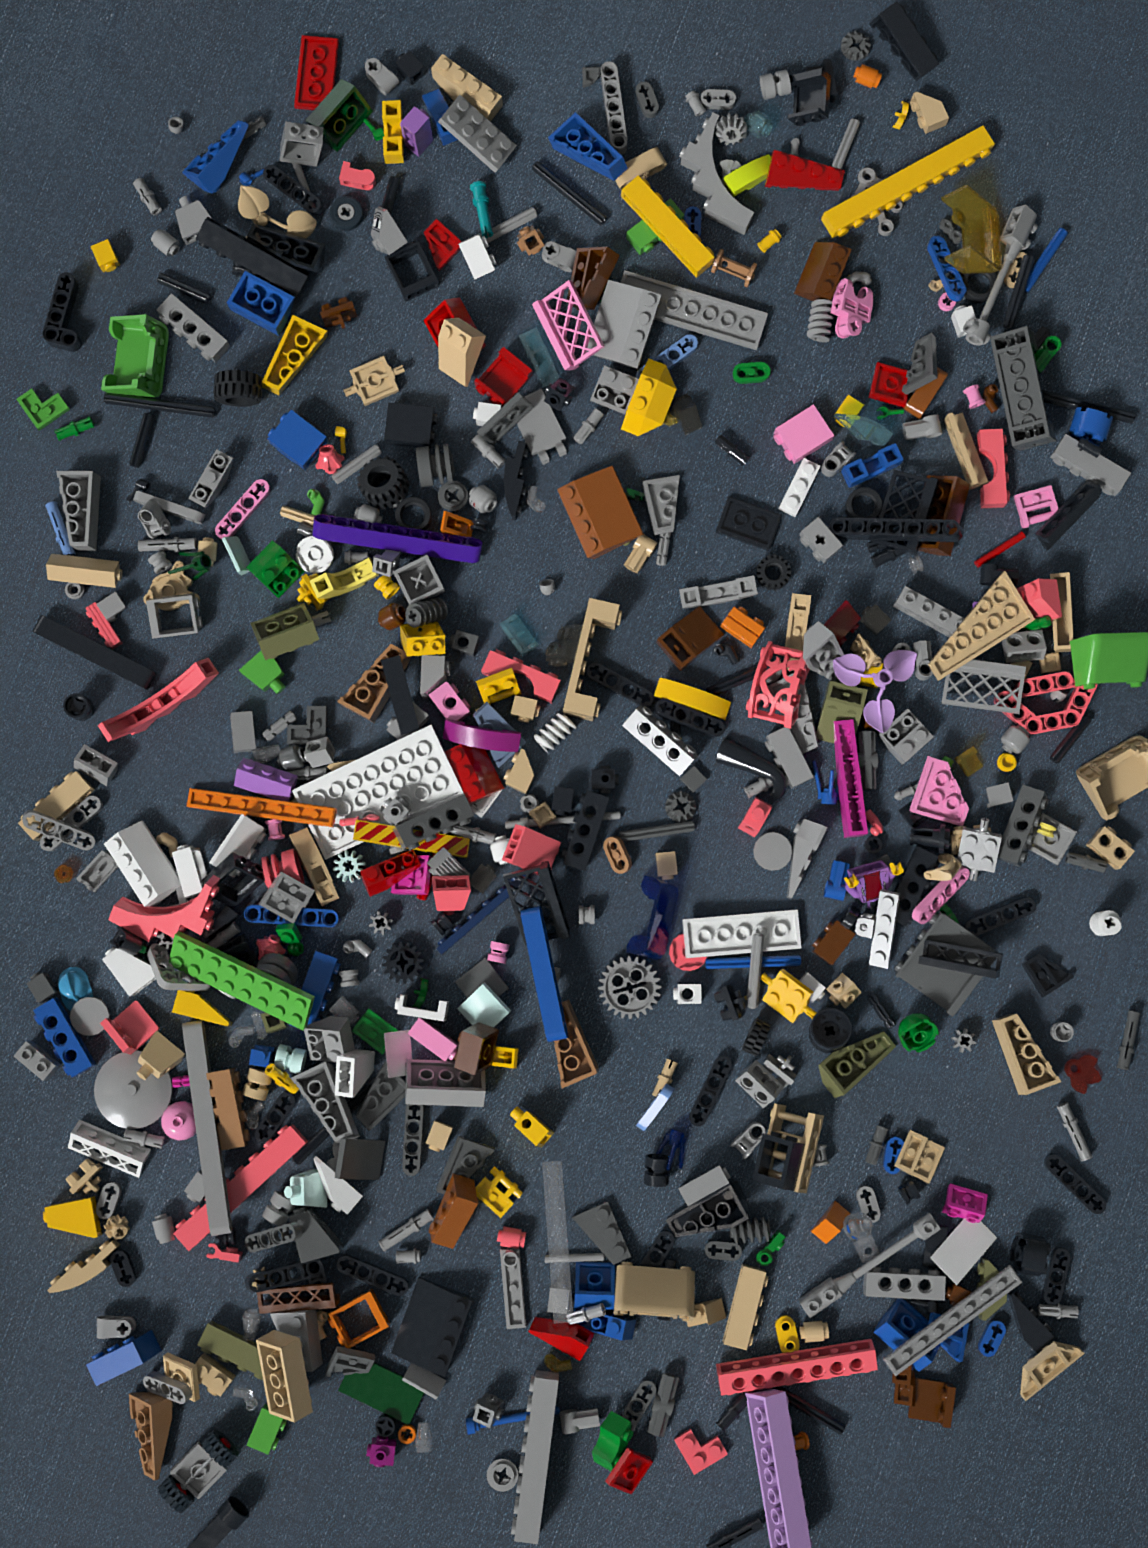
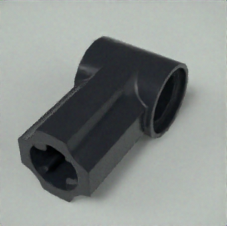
M982 564L980 585L992 586L1000 574L1006 571L1014 586H1017L1019 569L998 567L995 564Z

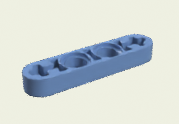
M685 335L652 360L662 362L670 370L697 349L698 341L693 335ZM686 341H692V348L690 346H687L686 348H684L683 354L681 349L686 345ZM677 351L680 356L678 359L673 360L669 357V353ZM645 365L637 371V379L640 378Z

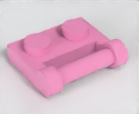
M1051 485L1014 496L1020 524L1023 529L1031 524L1049 520L1058 511V505ZM1050 506L1051 512L1027 517V512Z

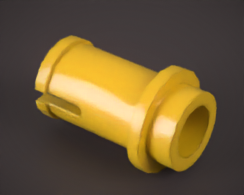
M776 229L770 230L769 234L758 242L757 245L765 253L776 242L779 243L782 237Z

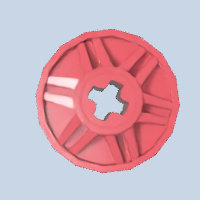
M295 849L281 852V861L278 860L275 854L271 855V862L268 856L262 857V874L268 888L280 872L305 885L303 871Z

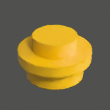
M1003 753L997 759V766L1001 771L1010 772L1016 767L1017 761L1012 754Z

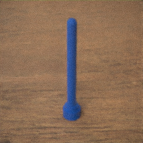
M555 1406L554 1415H557L560 1412V1408ZM530 1412L502 1416L501 1420H497L493 1426L524 1421L526 1415L530 1416ZM473 1417L465 1418L468 1435L475 1434L480 1428L486 1427L473 1421Z

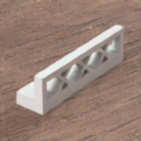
M79 1120L72 1130L68 1148L138 1178L142 1174L144 1163L151 1149L140 1146L137 1143L123 1141L122 1137L82 1120ZM75 1140L81 1142L83 1146L76 1144ZM93 1148L98 1149L101 1153L95 1152ZM111 1156L117 1157L119 1161L114 1160ZM129 1163L138 1166V1168L131 1167Z

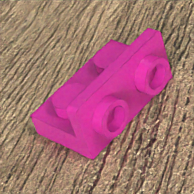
M949 1184L942 1212L950 1217L965 1218L970 1223H980L985 1216L988 1194Z

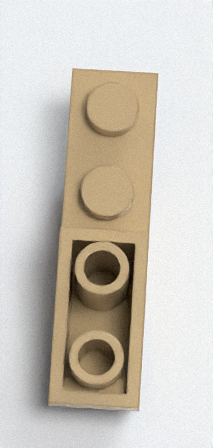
M306 827L290 834L289 837L313 890H315L314 892L320 906L339 899L332 883L333 880L308 828Z
M107 1240L99 1247L101 1251L96 1256L92 1254L84 1261L86 1265L82 1260L77 1263L73 1261L64 1269L66 1273L62 1277L58 1275L50 1282L52 1286L47 1291L54 1293L68 1290L94 1278L111 1265L106 1258L121 1244L117 1240L111 1242Z

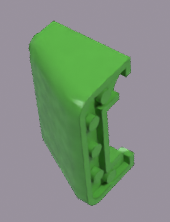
M147 314L110 317L109 332L113 338L118 340L114 374H106L103 377L101 390L113 394L144 397L160 396L169 338L167 326Z
M1148 632L1092 634L1070 641L1075 687L1083 686L1084 689L1096 688L1095 685L1100 683L1126 682L1131 688L1141 687L1142 683L1146 682L1148 673Z

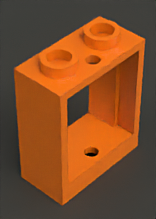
M373 1289L335 1308L328 1314L330 1326L333 1329L336 1328L339 1334L337 1339L340 1345L346 1348L355 1346L390 1325ZM365 1299L378 1325L350 1339L338 1314Z

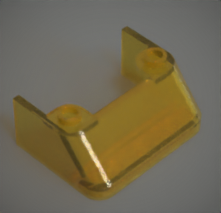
M967 184L941 197V200L952 208L953 222L962 228L963 248L945 256V261L963 274L994 273L1001 270L999 215L995 207Z

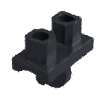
M731 984L722 987L720 991L714 994L717 1004L726 1001L728 1008L720 1011L723 1021L731 1019L735 1021L743 1017L741 1010L746 1008L744 1001L748 999L747 995L742 997L740 990L734 991Z

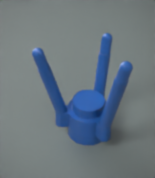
M814 760L812 763L818 799H821V804L836 805L837 800H839L838 784L836 791L833 789L834 770L830 771L829 789L824 788V792H822L818 768Z

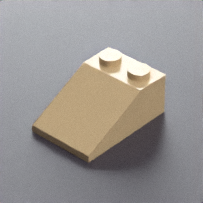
M460 318L444 319L438 336L439 369L463 386L468 387L486 335Z

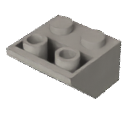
M604 366L590 401L626 414L639 379Z
M906 709L896 718L886 732L879 734L888 750L901 764L907 762L934 737L909 709Z
M330 1016L311 1023L304 1029L310 1060L337 1062L338 1055L355 1050L349 1018Z

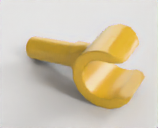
M336 426L335 436L341 437V453H346L345 438L347 430L344 427Z

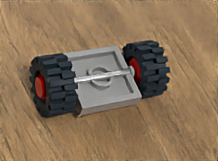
M214 1429L202 1441V1444L198 1441L170 1470V1475L158 1486V1492L161 1494L162 1499H165V1502L172 1509L174 1508L176 1512L183 1513L195 1501V1497L200 1499L239 1456V1452L233 1446L232 1441H229V1438L225 1437L219 1430Z

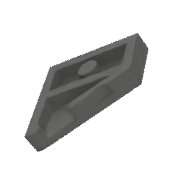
M337 1346L325 1369V1377H331L332 1372L342 1371L343 1375L369 1373L375 1361V1354Z

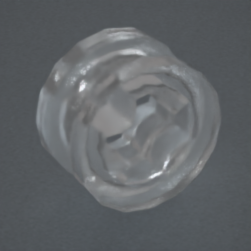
M919 555L915 556L914 559L912 557L909 558V565L913 574H916L917 571H924Z

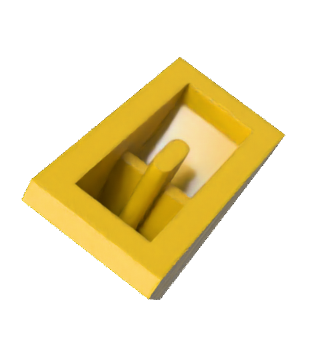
M496 1046L491 1066L517 1068L519 1048Z

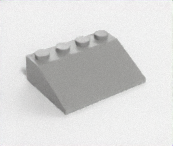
M608 280L594 322V326L605 347L593 356L638 370L662 295ZM590 337L588 348L593 349L597 346L594 338Z

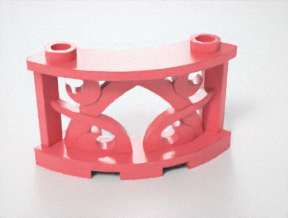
M768 641L766 647H762L760 660L752 683L750 699H748L746 704L748 718L755 717L784 724V727L790 729L793 727L798 719L801 698L798 690H800V684L804 685L810 671L803 659V651L775 645L772 641ZM773 654L784 656L782 663L781 659L777 656L775 661L771 662ZM787 668H789V672L794 670L793 676H788ZM782 670L784 679L791 683L790 688L781 689L774 697L767 686L766 680L774 673ZM783 694L787 695V701L785 702L782 698L780 699ZM761 700L764 701L763 708H767L770 703L772 704L769 712L758 710ZM777 709L785 714V716L775 714V710Z

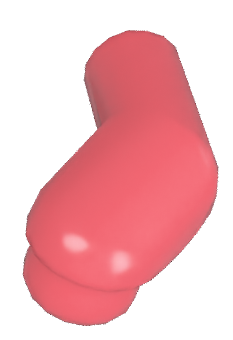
M871 809L867 810L865 814L866 820L872 826L870 828L871 834L874 836H878L879 833L882 834L884 827Z

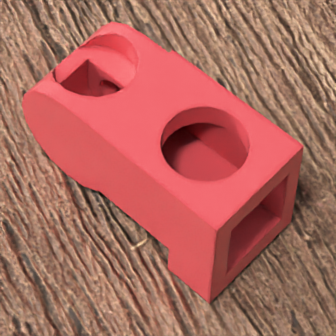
M343 161L339 176L341 185L361 190H372L375 187L376 180L371 170L354 169L350 162Z

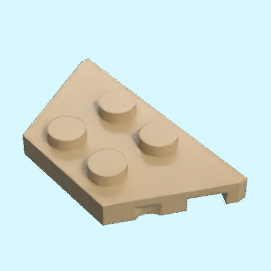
M1052 1342L1050 1345L1045 1346L1039 1354L1030 1358L1023 1366L1020 1395L1027 1401L1085 1353L1080 1347L1059 1342Z

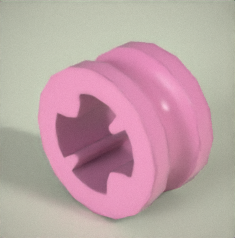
M943 293L938 301V306L943 311H951L956 301H952L949 306H946V303L944 304L943 302L945 298L949 297L947 293Z

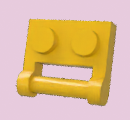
M512 668L476 681L484 704L488 702L491 705L513 695H521Z

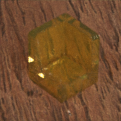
M974 746L954 758L967 777L983 767L976 756L978 751Z

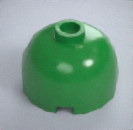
M912 1013L906 1016L898 1028L900 1042L909 1052H911L910 1050L922 1052L929 1049L936 1042V1034H939L936 1024L927 1015L921 1013Z

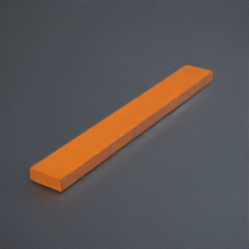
M194 788L189 789L186 806L195 809L238 815L243 814L246 816L334 828L337 808Z

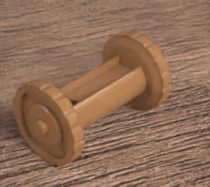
M720 249L717 257L714 259L711 272L715 274L719 269L745 280L744 287L748 288L755 276L757 264L753 263L750 268L723 256L724 250ZM723 261H727V267H722Z

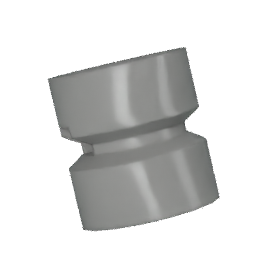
M787 70L777 71L774 75L769 73L760 76V87L764 100L775 98L776 94L779 96L791 94V83Z
M275 1190L270 1199L271 1205L266 1206L262 1216L269 1222L280 1226L287 1223L289 1219L288 1213L293 1212L296 1205H292L290 1198H286L283 1192Z

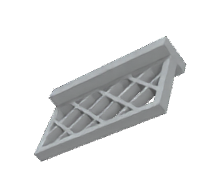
M971 660L953 671L960 673L963 677L961 680L954 684L950 679V674L945 678L942 704L1014 714L1020 713L1026 666ZM973 674L978 675L982 679L975 686L968 680ZM992 677H997L1001 684L993 689L987 681ZM1012 679L1020 680L1019 687L1014 691L1006 684ZM966 681L971 689L962 694L956 686ZM985 683L990 692L982 697L976 688ZM1004 685L1010 694L1001 699L995 691ZM952 689H955L960 695L956 700L947 699V693ZM972 691L979 697L974 703L968 702L965 698ZM993 693L999 702L994 705H988L984 699ZM1013 696L1017 701L1016 708L1007 707L1004 701Z

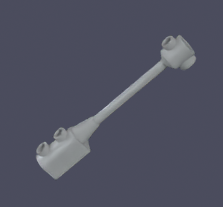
M1026 204L1012 209L999 239L1006 245L1004 262L980 318H971L963 326V331L967 333L965 339L973 345L980 346L989 342L991 337L988 333L990 325L986 321L1011 263L1021 250H1025L1030 246L1031 240L1028 239V236L1034 233L1038 227L1034 223L1037 218L1036 213Z
M929 1212L913 1223V1231L852 1273H847L836 1279L829 1277L801 1296L799 1302L810 1318L841 1298L857 1281L856 1279L915 1239L926 1240L941 1230V1228Z

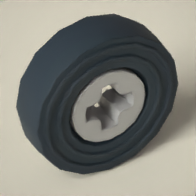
M342 196L332 203L330 218L338 229L350 231L361 224L363 209L355 198ZM343 211H350V216H342Z

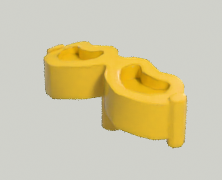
M901 101L902 113L895 112V116L899 118L895 125L892 126L899 130L906 120L909 103Z

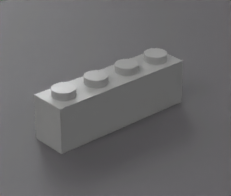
M1065 434L1050 456L1054 463L1067 467L1072 474L1080 475L1086 481L1100 485L1105 494L1116 496L1131 473L1102 455L1095 458L1083 450L1079 451L1077 447L1079 441Z

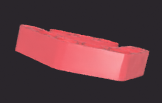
M1068 672L1024 679V683L1029 686V692H1022V698L1074 688L1064 710L1060 712L1036 716L1021 703L1020 709L1023 712L1021 718H1016L1013 713H1002L1016 725L1025 728L1030 735L1074 727L1081 721L1096 688L1085 689L1084 693L1079 692V690H1084V687H1075V679ZM1060 676L1067 678L1066 686L1059 684L1058 679ZM1041 680L1048 682L1046 690L1040 688L1039 682ZM1020 681L1016 684L1015 689L1019 687ZM1003 691L998 693L997 695L999 697H1004L1010 693L1009 691ZM1011 696L1006 702L1009 705L1014 703L1015 705L1011 708H1016L1017 701ZM1076 696L1082 697V706L1075 704ZM994 697V704H996L999 701L996 697ZM1068 713L1075 716L1073 724L1068 723L1066 720ZM1049 717H1053L1056 720L1054 727L1048 726L1047 719ZM1029 721L1036 722L1037 729L1035 731L1029 730Z

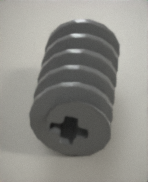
M439 597L412 603L406 609V620L411 627L417 628L444 620L448 614V608L445 601Z
M753 1217L752 1223L748 1219L744 1221V1224L741 1223L730 1228V1239L734 1238L735 1243L738 1244L739 1238H742L743 1243H746L747 1237H749L751 1243H754V1239L757 1237L759 1243H761L762 1238L765 1237L767 1242H769V1218L766 1222L765 1218L761 1217L760 1222H758L757 1218Z

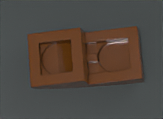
M910 1365L897 1376H894V1374L892 1376V1383H895L894 1404L915 1406L914 1365Z

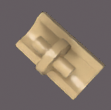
M86 1159L79 1166L86 1173L82 1178L75 1171L66 1178V1181L71 1186L69 1191L72 1194L81 1190L85 1185L87 1186L83 1191L86 1194L91 1190L96 1193L100 1190L97 1185L101 1181L100 1177L97 1176L94 1180L92 1178L103 1167L100 1163L95 1164L90 1159Z

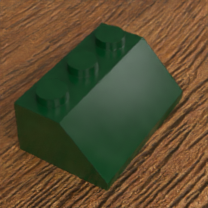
M341 79L305 121L308 125L323 127V141L334 151L338 152L373 110L355 85Z

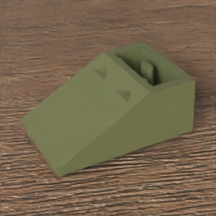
M829 681L816 730L817 739L834 744L833 722L851 719L854 722L856 736L868 690Z

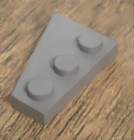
M680 475L643 481L642 485L655 535L670 533L674 530Z

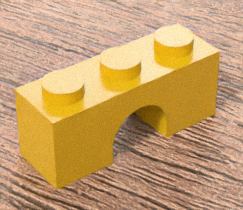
M401 100L382 101V120L384 126L383 155L385 164L404 163V144L400 122L403 120Z

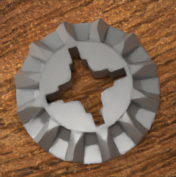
M500 1458L493 1461L487 1470L489 1485L501 1492L512 1489L518 1480L516 1465L509 1459ZM506 1467V1475L508 1477H504L499 1482V1474L497 1472H502Z

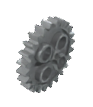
M628 956L627 962H624L623 958L620 957L619 964L613 961L614 967L612 968L607 965L606 967L609 972H602L605 979H599V981L604 983V985L598 987V989L604 990V993L599 995V997L606 998L602 1004L609 1003L610 1006L607 1010L609 1011L614 1008V1015L621 1012V1018H624L625 1014H628L629 1019L632 1018V1014L639 1018V1012L646 1015V1008L653 1010L650 1005L651 1002L658 1003L654 996H660L656 989H660L661 986L656 985L655 982H658L660 978L653 977L657 971L650 972L652 965L644 966L646 960L638 963V957H636L633 962L630 956ZM639 970L642 977L639 981L631 979L632 971ZM616 975L623 978V984L619 987L614 986L612 983V979ZM627 982H630L631 985L646 982L644 986L633 988L632 993H629V991L613 993V990L626 987ZM639 989H645L647 992V997L644 1000H639L636 997V992ZM626 994L629 1001L626 1005L618 1003L619 995Z

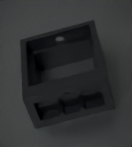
M419 241L415 243L409 242L404 248L385 256L386 264L405 302L439 287L438 280ZM418 254L428 277L404 288L393 265Z
M232 852L202 879V884L204 887L205 883L213 875L220 878L217 885L220 887L219 891L213 898L235 908L265 880L262 874L263 869L259 864L253 863L245 857ZM235 869L247 874L233 888L221 883Z
M771 1131V1134L763 1133L752 1180L780 1189L795 1191L805 1144L799 1143L796 1137L786 1136V1138H782V1133ZM775 1142L788 1146L781 1178L768 1175Z

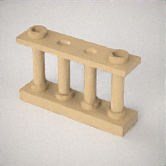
M774 1103V1107L770 1112L771 1120L767 1134H771V1131L782 1133V1138H786V1136L796 1137L799 1143L805 1144L795 1192L807 1193L824 1116L808 1113L807 1117H802L785 1112L786 1105ZM783 1120L804 1125V1135L800 1137L782 1132ZM775 1142L768 1175L781 1178L782 1172L772 1170L775 1158L785 1161L787 1153L777 1151L778 1143Z

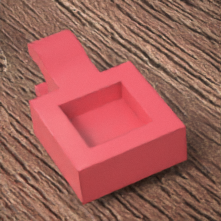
M217 1243L208 1244V1247L215 1249V1253H208L207 1258H219L220 1260L240 1262L242 1260L243 1252H239L238 1248L226 1247V1249L222 1250Z

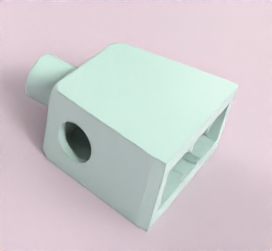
M310 1169L291 1176L290 1186L285 1188L284 1194L286 1198H290L292 1205L327 1207V1195L317 1169Z

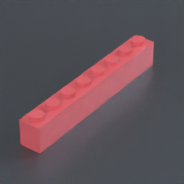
M285 1125L277 1132L280 1136L275 1140L271 1138L263 1145L265 1149L260 1154L256 1152L248 1159L250 1163L246 1167L242 1165L234 1172L236 1176L231 1181L226 1179L230 1213L308 1142L294 1125L289 1127ZM206 1204L203 1207L198 1205L190 1213L192 1215L191 1218L187 1221L183 1219L175 1226L177 1230L173 1234L188 1251L193 1249L210 1233Z

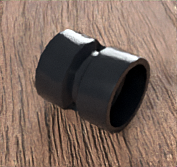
M70 694L64 700L63 708L65 713L78 721L88 720L94 713L92 701L81 694Z
M658 1153L645 1155V1168H647L644 1172L645 1185L653 1187L669 1185L670 1174L667 1170L670 1169V1156Z

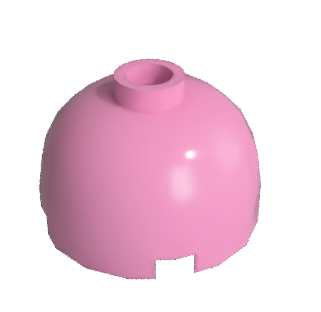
M180 1101L166 1108L161 1118L162 1128L166 1135L180 1141L187 1140L196 1134L192 1103Z

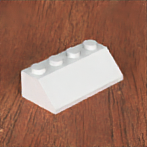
M140 821L117 832L104 843L144 907L158 905L181 886L177 872L144 821Z

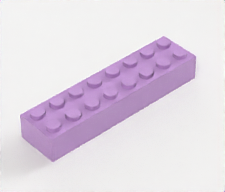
M766 1388L746 1392L770 1547L812 1548V1540L808 1530L809 1521L805 1512L806 1503L801 1488L802 1480L798 1470L799 1461L795 1452V1438L791 1428L792 1419L788 1410L789 1400L786 1392Z

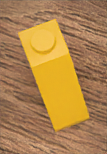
M95 1196L49 1205L44 1208L43 1220L49 1228L92 1238L102 1235L100 1220L96 1214L97 1203Z

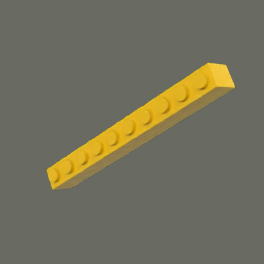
M981 126L824 212L821 220L832 238L836 236L842 237L852 227L858 228L865 223V220L869 218L872 220L878 217L883 210L889 211L897 205L896 203L909 200L916 192H924L929 185L940 183L947 175H955L960 171V168L964 166L969 167L974 164L976 159L980 157L982 159L986 158L991 154L995 143L985 127Z

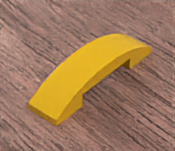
M659 678L654 693L655 697L669 699L724 721L731 702L711 693L664 678Z

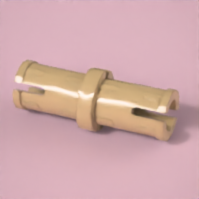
M666 1058L661 1075L659 1074L657 1077L659 1080L652 1093L653 1096H657L659 1090H662L666 1083H672L673 1080L671 1078L678 1065L677 1062L673 1061L669 1068L672 1060Z

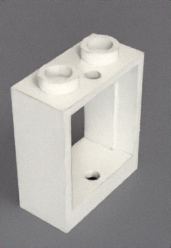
M193 845L179 846L177 851L172 852L183 894L184 897L195 898L203 888L202 879L207 876L200 848L193 847Z

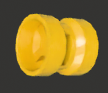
M382 575L374 583V587L382 592L386 600L394 596L400 589V586L394 583L391 577Z

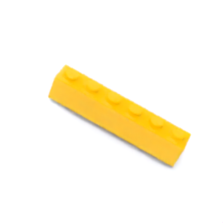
M638 175L621 190V197L696 278L713 264V251L701 243L700 237L688 229L687 223L676 216L675 210L663 202L662 196L651 189L646 179H641Z

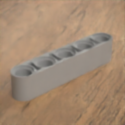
M608 61L601 66V85L609 142L619 154L624 155L627 151V133L618 69L615 63ZM609 71V72H612L613 74L609 76V75H606L605 73ZM609 89H613V90H615L616 92H615V93H609V92H607V91H608ZM611 107H617L618 110H617V111H612V110H610V108H611ZM615 124H618V125H620L621 127L618 128V129H615V128H613L612 126L615 125ZM621 142L623 145L617 147L615 146V143Z

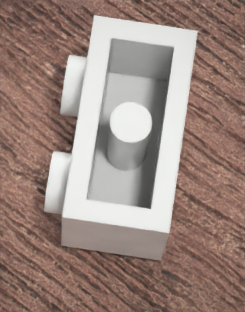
M479 233L459 243L474 279L495 270L494 265L497 262L493 254L489 255L486 249L489 245L485 236L481 237Z

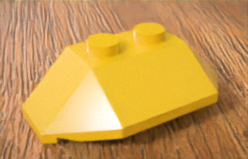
M648 359L627 408L621 430L640 436L663 425L677 390L665 364Z

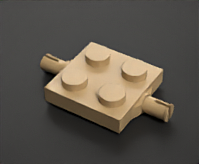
M382 356L349 370L353 378V386L343 390L346 397L357 393L361 397L364 406H367L399 392L395 376L405 372L403 365L392 369L387 364L385 357Z

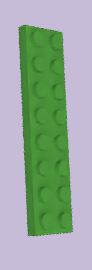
M178 931L174 935L169 964L171 962L173 968L184 971V973L301 1030L307 1027L315 996L187 934Z

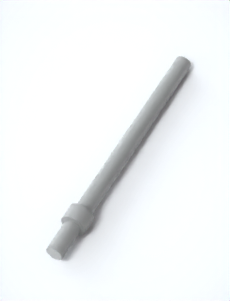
M620 811L605 812L602 820L620 819ZM574 815L556 817L555 820L547 825L575 823L573 822ZM528 818L505 821L506 829L514 828L515 824L527 828L538 826L533 819Z

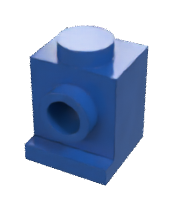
M255 1044V1048L251 1049L249 1065L267 1067L273 1061L275 1047Z

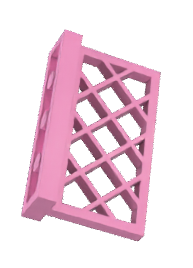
M568 280L548 296L532 304L564 370L577 369L580 367L579 364L605 347L572 280ZM568 287L571 291L570 300L563 298L564 290ZM553 298L558 299L556 310L551 309L548 303ZM562 301L569 302L567 313L560 311ZM573 304L579 307L578 316L571 315ZM559 314L566 316L564 326H560L558 323ZM570 317L577 319L575 330L568 328ZM581 321H585L588 325L586 333L579 331ZM567 330L574 332L572 343L566 339ZM578 334L585 335L583 346L576 344ZM590 337L594 338L597 346L593 349L588 348ZM576 347L582 349L581 357L578 359L574 355Z

